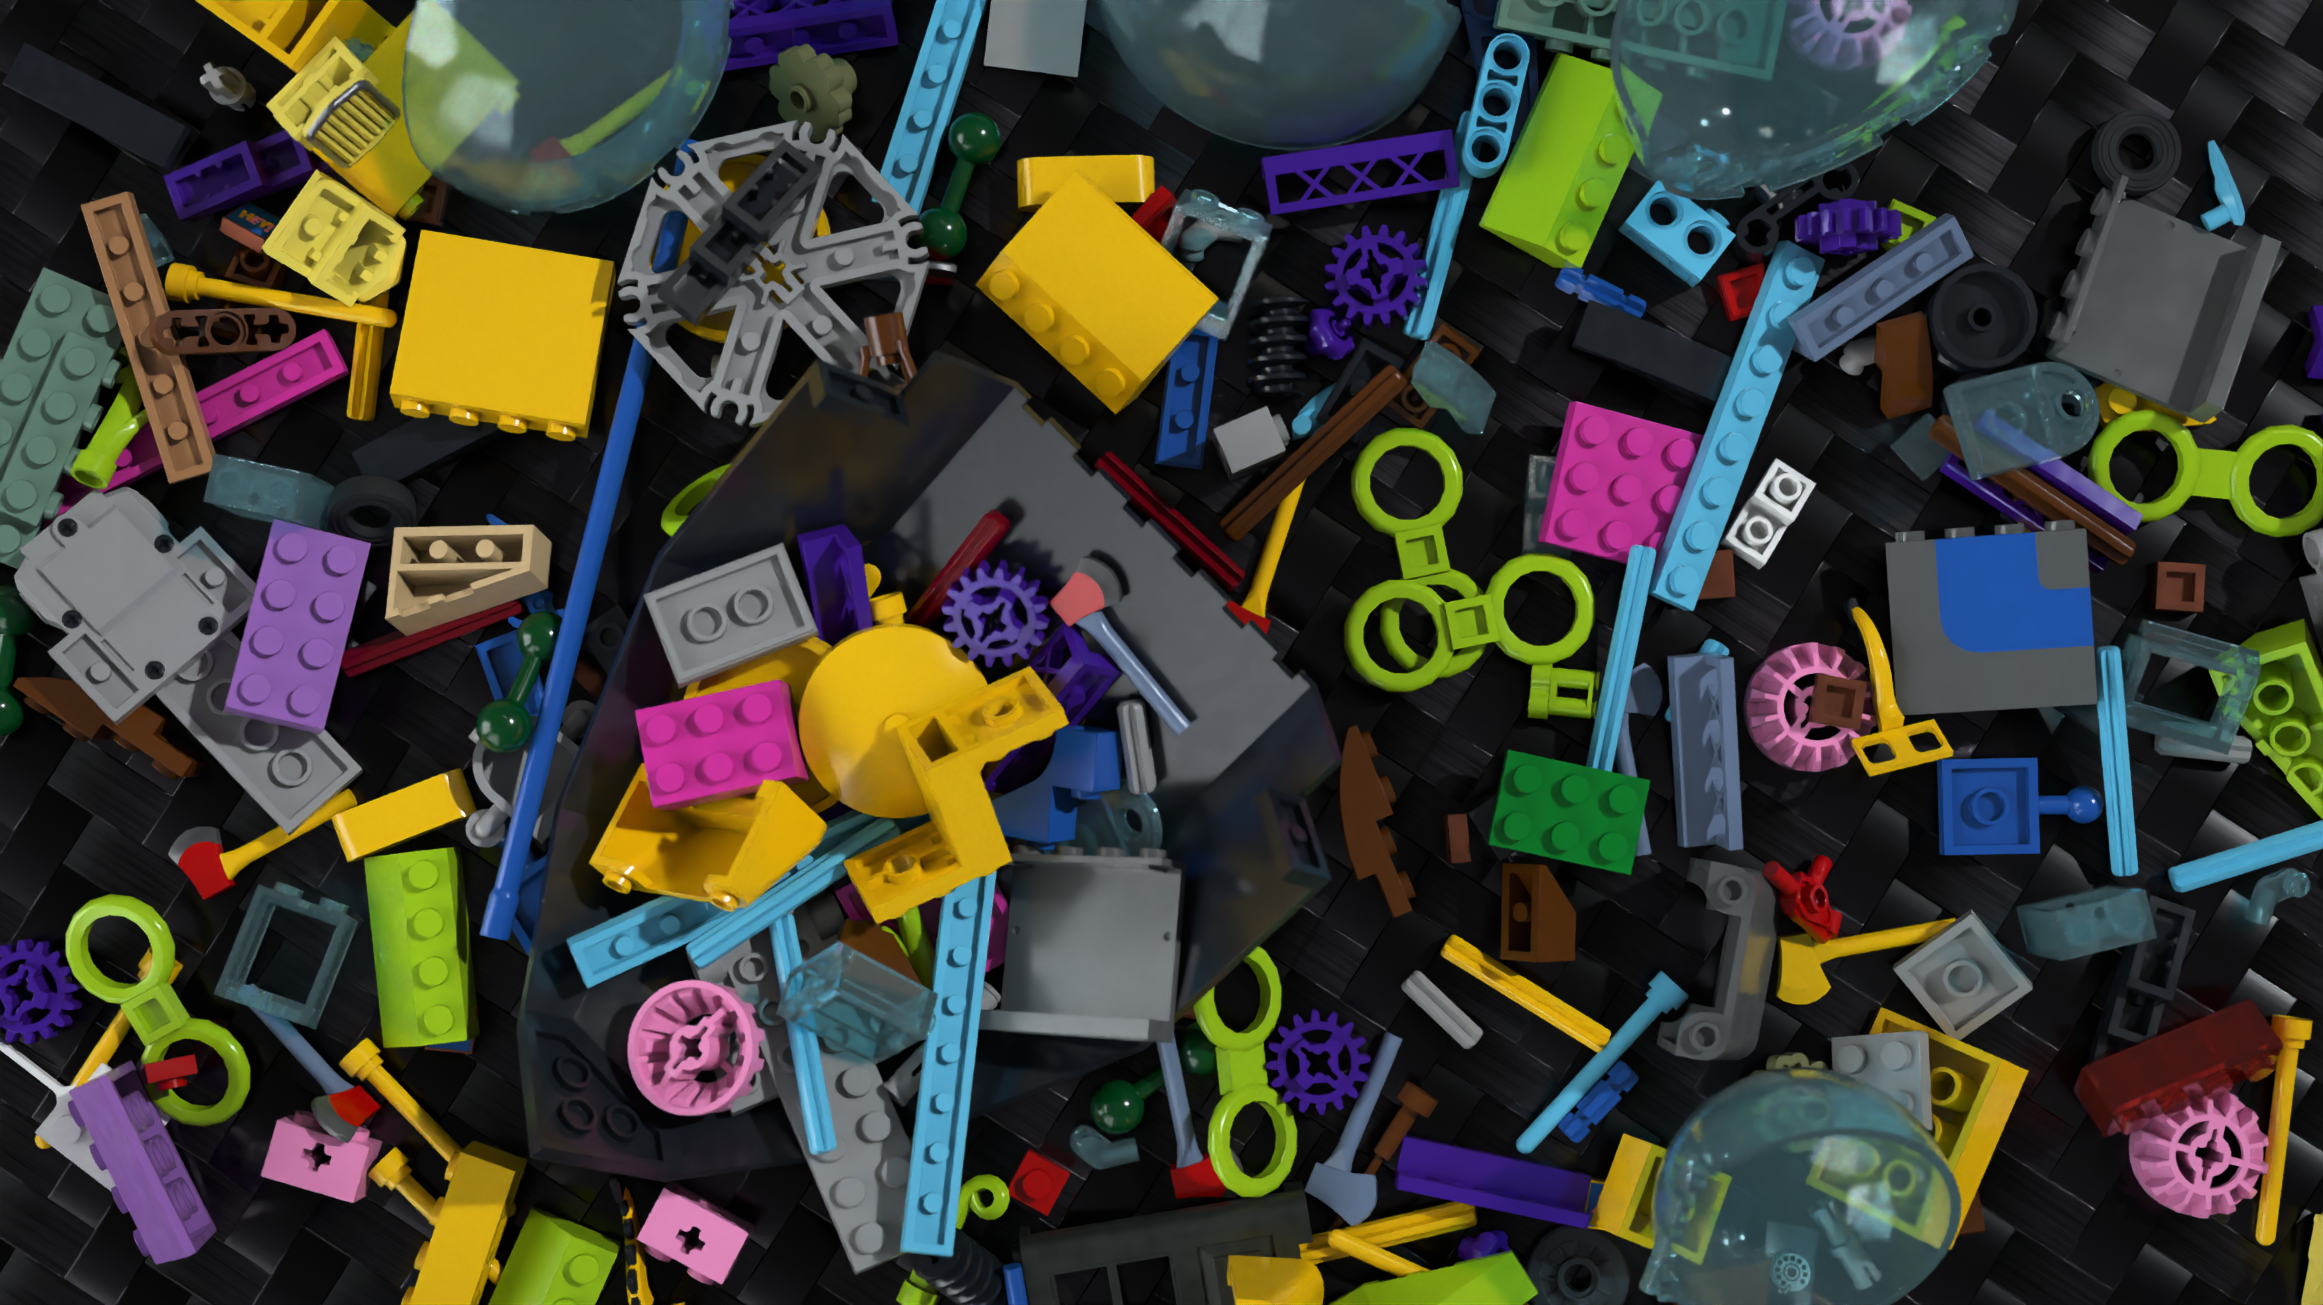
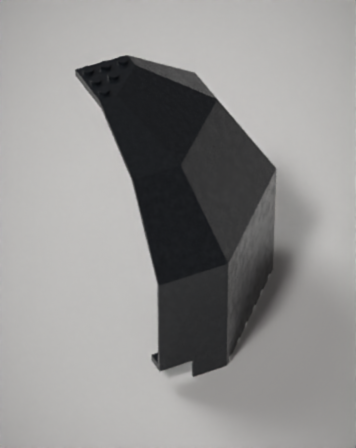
M935 350L902 390L816 359L657 554L555 806L516 1029L530 1158L662 1182L807 1163L780 1097L733 1117L729 1109L705 1116H683L658 1108L642 1094L636 1085L630 1071L627 1054L628 1037L632 1023L639 1009L655 992L675 982L696 980L686 953L688 943L587 988L566 941L570 937L664 896L632 889L629 894L617 892L605 885L602 881L604 875L589 864L641 763H645L635 710L681 701L684 699L687 686L679 688L643 595L783 543L808 605L797 535L845 524L861 544L864 564L875 565L880 570L882 578L871 598L893 592H902L907 612L903 613L905 618L984 514L992 509L1000 511L1002 516L1008 518L1010 528L985 560L991 570H997L1001 560H1006L1007 572L1013 574L1021 566L1026 568L1023 577L1025 582L1028 583L1035 579H1039L1041 582L1035 593L1036 596H1048L1050 602L1068 583L1085 556L1094 557L1109 566L1120 582L1122 601L1102 608L1101 610L1105 618L1191 725L1175 736L1122 671L1078 725L1085 724L1120 730L1117 714L1120 702L1128 699L1143 700L1146 708L1157 784L1151 793H1131L1128 786L1123 753L1120 789L1101 791L1100 799L1078 798L1075 839L1055 842V846L1083 848V855L1096 856L1097 847L1125 849V857H1139L1140 848L1162 849L1168 851V859L1187 864L1174 1023L1332 880L1305 800L1311 792L1343 763L1317 684L1303 670L1295 676L1276 657L1282 649L1252 619L1245 625L1226 606L1231 598L1203 569L1194 574L1176 556L1181 547L1152 518L1144 523L1126 505L1131 497L1103 468L1094 473L1076 455L1082 447L1053 418L1044 422L1026 404L1032 397L1018 382ZM1018 597L1021 608L1026 610L1023 602ZM1002 602L998 609H994L988 621L989 625L1002 614L1005 603ZM1049 603L1047 608L1042 611L1051 615L1047 629H1041L1045 633L1044 639L1040 646L1032 645L1033 650L1028 659L1025 660L1016 652L1014 662L1009 667L1005 665L1002 657H996L992 667L986 666L985 655L979 653L973 659L979 666L988 685L1026 668L1063 624V619ZM943 613L931 629L954 641L957 632L944 631L943 628L947 618L951 615ZM967 617L970 625L974 629L972 620ZM1080 627L1090 652L1109 655L1091 634ZM966 644L962 646L968 653L970 648ZM1068 645L1063 650L1060 669L1072 657ZM1044 674L1040 677V679H1041L1042 682H1043ZM1052 755L1027 784L1041 776L1047 768ZM987 791L990 801L1005 795ZM1015 838V842H1006L1009 852L1013 853V845H1026V840ZM1054 849L1042 850V854L1054 855ZM1005 864L997 869L996 882L1010 905L1013 866ZM848 874L826 888L829 894L832 893L845 921L850 918L839 901L835 889L851 881ZM1005 963L986 972L984 976V981L991 985L1001 997ZM1001 1004L997 1005L994 1010H1000ZM919 1009L915 1019L908 1016L905 1017L913 1035L912 1041L872 1057L883 1083L887 1082L925 1041L928 1016L924 1017L921 1009ZM704 1014L691 1020L688 1024L695 1025L696 1023H699L704 1018V1016H712L713 1014ZM978 1029L968 1120L1141 1052L1153 1042L1003 1033ZM922 1062L911 1073L913 1077L922 1069ZM712 1070L701 1071L695 1078L696 1081L702 1083L717 1081ZM919 1090L908 1100L904 1108L891 1099L910 1144L913 1143Z

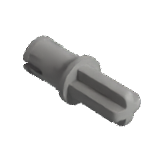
M212 62L203 66L206 74L199 78L200 83L209 90V94L216 102L222 105H229L236 111H246L244 105H242L243 103L249 108L254 105L257 96L256 91L250 83L246 82L245 77L240 71L231 67H218Z

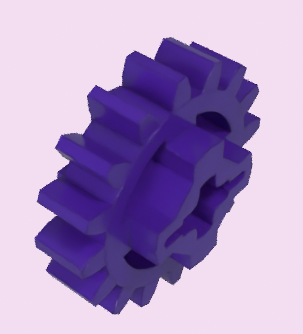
M1838 199L1836 202L1819 204L1818 212H1808L1807 215H1799L1795 219V242H1799V245L1810 244V247L1819 246L1820 254L1852 256L1863 252L1877 251L1878 243H1886L1888 240L1899 239V236H1902L1901 212H1898L1896 209L1887 210L1885 207L1877 208L1875 200Z
M1367 225L1362 226V238L1358 240L1347 233L1344 237L1348 247L1345 250L1333 247L1331 250L1337 264L1325 265L1327 276L1335 279L1325 284L1328 295H1338L1332 302L1334 309L1339 312L1348 307L1346 318L1353 324L1359 317H1363L1366 330H1371L1375 320L1380 319L1384 327L1390 329L1391 317L1397 315L1404 322L1407 321L1409 318L1406 307L1411 305L1420 308L1422 305L1416 291L1428 290L1427 279L1418 276L1428 271L1426 260H1415L1421 253L1419 245L1413 243L1405 247L1407 241L1406 233L1401 230L1394 238H1391L1387 225L1381 226L1378 235H1372ZM1379 249L1391 251L1399 257L1390 259L1380 253ZM1362 254L1355 268L1348 269L1353 260ZM1373 261H1375L1378 270L1382 274L1380 294H1378L1376 286L1371 281ZM1406 285L1402 293L1391 302V298L1397 288ZM1364 296L1372 301L1374 306L1364 305L1354 298Z
M984 560L980 562L977 568V575L969 568H965L959 577L960 582L953 581L947 594L951 598L945 600L942 612L951 616L947 618L943 628L944 631L957 632V636L952 643L954 648L962 647L965 644L970 648L968 660L972 661L980 653L985 655L987 667H992L996 657H1002L1005 665L1009 667L1014 662L1016 652L1026 660L1031 655L1032 645H1041L1045 636L1041 629H1047L1051 615L1042 612L1047 608L1049 597L1035 595L1041 582L1039 579L1031 580L1028 583L1025 582L1023 577L1026 568L1023 566L1019 567L1013 574L1007 572L1006 560L1000 561L997 570H991L987 561ZM1018 597L1023 602L1026 610L1021 608ZM1002 602L1005 603L1002 614L989 625L988 621L994 609L997 610ZM967 617L972 620L974 629L970 625Z
M32 939L18 940L17 947L12 943L0 946V1032L7 1029V1042L19 1041L22 1036L25 1044L39 1042L40 1036L44 1039L54 1038L58 1036L56 1025L66 1027L73 1023L67 1011L82 1007V1003L73 998V992L82 990L84 987L80 982L72 981V970L70 966H65L63 963L66 959V950H57L51 954L50 941H40L34 947ZM26 959L25 964H20L17 973H6L12 965ZM28 983L27 989L34 992L33 999H30V993L24 990V984ZM40 1009H51L45 1018L36 1023H31L33 1018H37Z
M1316 1008L1311 1009L1310 1020L1303 1021L1297 1013L1292 1014L1295 1025L1292 1029H1288L1281 1024L1277 1027L1280 1035L1283 1037L1281 1043L1277 1041H1269L1268 1048L1277 1053V1058L1267 1060L1266 1068L1278 1070L1279 1072L1278 1075L1270 1080L1272 1087L1285 1085L1286 1089L1283 1092L1282 1100L1287 1103L1296 1096L1299 1098L1298 1109L1301 1112H1305L1310 1103H1315L1319 1115H1323L1326 1110V1103L1331 1101L1338 1110L1343 1109L1341 1096L1347 1093L1349 1096L1357 1098L1359 1094L1353 1083L1355 1080H1368V1075L1359 1070V1065L1370 1062L1369 1054L1358 1053L1357 1050L1366 1042L1363 1035L1351 1038L1349 1034L1354 1027V1023L1348 1020L1341 1026L1337 1025V1013L1332 1010L1326 1020L1320 1019ZM1310 1030L1330 1031L1320 1040H1307L1301 1035ZM1345 1044L1350 1057L1347 1074L1338 1066V1054L1343 1050ZM1301 1047H1304L1309 1052L1313 1051L1317 1055L1321 1054L1324 1050L1327 1051L1328 1054L1325 1059L1330 1070L1335 1075H1331L1326 1070L1323 1071L1318 1067L1312 1072L1307 1070L1310 1067V1062ZM1289 1048L1298 1058V1068L1291 1078L1286 1070V1055ZM1313 1083H1329L1333 1087L1332 1090L1321 1093L1305 1091Z

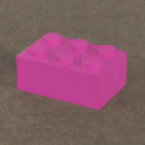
M779 679L635 710L652 806L654 808L671 811L758 792L764 779L781 781L786 786L809 781L805 756L800 742L799 725L791 685Z

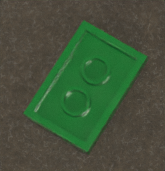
M1506 750L1486 844L1631 875L1651 780Z

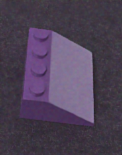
M132 1060L70 1090L69 1093L73 1100L68 1102L69 1111L80 1128L87 1127L94 1141L89 1146L92 1157L101 1171L108 1169L116 1185L111 1188L116 1205L123 1214L130 1212L138 1228L133 1231V1236L140 1252L145 1257L151 1255L155 1264L186 1258L196 1253L217 1229L162 1119L149 1098Z

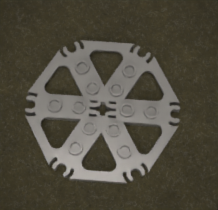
M794 120L688 144L689 149L699 157V162L694 163L686 152L679 150L676 154L685 165L684 172L679 176H671L663 167L658 169L660 178L669 187L668 190H664L657 185L653 177H651L617 282L620 287L629 283H638V287L628 286L618 291L619 297L623 301L633 298L640 300L639 310L633 314L624 315V321L628 325L633 326L641 325L647 321L645 325L637 329H628L630 333L706 414L707 405L714 395L717 396L711 405V415L714 418L720 419L722 410L727 404L733 403L738 405V414L735 422L740 426H744L748 422L750 416L749 408L753 407L754 414L749 426L751 428L762 426L765 423L764 420L766 421L783 401L774 400L768 396L766 383L786 323L821 360L859 374L861 363L859 347L868 346V339L823 289L884 275L897 278L901 284V292L894 313L903 312L908 337L930 267L929 261L922 264H910V261L919 262L929 257L927 247L912 249L907 246L908 239L912 235L924 233L922 223L910 222L901 227L902 223L911 219H920L919 215L843 134L841 143L834 153L832 151L837 144L835 130L829 129L825 141L821 144L811 143L810 136L813 127L811 123L806 121L800 127L799 140H794L795 132L799 126L798 121ZM785 139L822 168L821 175L759 254L767 264L771 263L774 267H778L782 263L786 265L782 274L785 278L784 281L792 291L789 293L782 284L778 285L773 280L767 284L763 283L762 281L766 278L767 274L763 269V264L756 257L750 264L755 273L751 274L746 269L728 292L706 315L736 309L715 375L708 378L699 377L676 354L666 340L668 328L674 323L686 321V319L658 298V289L675 270L656 274L650 267V257L662 220L668 213L680 211L687 215L704 233L722 214V205L733 194L719 179L721 165L731 159L774 151ZM848 173L854 176L884 209V218L881 223L813 238L830 183L838 174ZM771 246L777 253L773 255L768 247ZM796 273L804 281L802 285L794 277ZM774 293L783 301L781 304L772 297ZM876 357L871 358L868 373L876 371L888 381L891 378L888 368L886 366L877 367ZM898 363V364H893V366H894V368L896 369V371H897V368H898L899 363Z

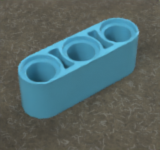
M1504 33L1496 36L1490 42L1482 60L1461 150L1463 168L1469 175L1476 178H1487L1494 175L1500 169L1508 153L1530 55L1527 43L1520 36L1513 33ZM1501 50L1509 51L1516 57L1518 66L1510 70L1502 69L1495 63L1493 56ZM1490 96L1501 98L1506 104L1507 112L1501 116L1490 115L1483 107V100ZM1479 142L1490 144L1495 149L1496 159L1489 163L1478 161L1472 153V146Z

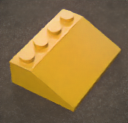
M1076 169L1006 245L976 283V286L1115 414L1141 394L1219 300L1211 290L1079 169Z
M1881 1007L1869 1035L1906 1031H1923L1928 1033L1933 1130L1843 1136L1835 1134L1834 1129V1131L1826 1133L1805 1182L1924 1241L1951 1250L2028 1070Z

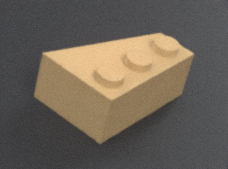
M535 525L394 527L385 620L404 635L409 636L548 589L552 542Z

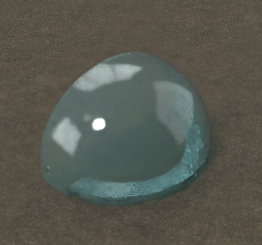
M417 0L406 42L402 82L403 111L411 145L418 159L435 177L467 196L509 213L530 215V212L554 211L557 214L569 213L591 208L612 200L656 172L653 167L674 147L680 149L702 119L723 76L730 52L732 39L728 37L730 10L734 9V0Z
M1096 0L1103 24L1121 58L1138 80L1160 101L1192 123L1217 135L1240 143L1284 150L1316 149L1335 146L1363 137L1394 120L1424 91L1453 41L1462 18L1459 8L1446 2L1447 0Z
M1620 0L1613 21L1610 41L1611 73L1619 113L1630 142L1646 174L1652 182L1655 180L1662 182L1667 192L1685 198L1715 200L1742 197L1745 194L1743 188L1766 184L1769 192L1803 182L1851 162L1883 145L1884 142L1880 136L1906 119L1913 126L1938 108L1964 86L1990 58L1992 53L1988 45L1994 37L2007 34L2015 18L2018 0Z

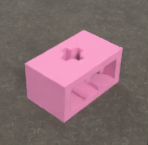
M298 1110L295 1112V1115H289L277 1120L261 1176L354 1203L366 1197L371 1181L367 1174L375 1167L382 1141L370 1138V1131L363 1127L358 1128L348 1143L340 1141L321 1127L314 1113ZM321 1145H325L324 1153L332 1156L331 1160L322 1163L323 1155L315 1152V1149Z
M671 1181L663 1188L637 1240L646 1244L644 1250L651 1256L664 1262H670L673 1258L688 1266L687 1273L694 1279L708 1285H712L714 1281L722 1285L729 1277L756 1225ZM693 1227L701 1230L699 1234L701 1241L695 1247L688 1243L690 1235L687 1232Z

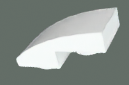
M1776 458L1753 489L1719 544L1728 550L1732 549L1734 554L1760 569L1766 564L1786 528L1796 519L1816 483Z

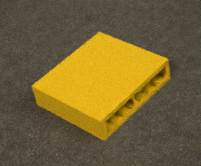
M421 229L389 392L394 407L400 408L401 413L416 418H428L430 413L449 416L450 421L466 426H476L478 421L496 423L499 429L510 433L523 434L527 432V429L546 431L548 437L560 441H574L575 436L587 438L616 279L614 261Z

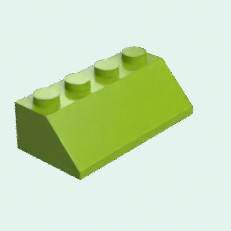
M1557 53L1479 226L1553 268H1581L1659 95L1622 72L1564 53Z
M461 847L364 858L384 1048L467 1041L481 1036L479 1017L476 1019L475 1011L477 997Z
M532 1206L488 1305H595L618 1255L621 1242Z

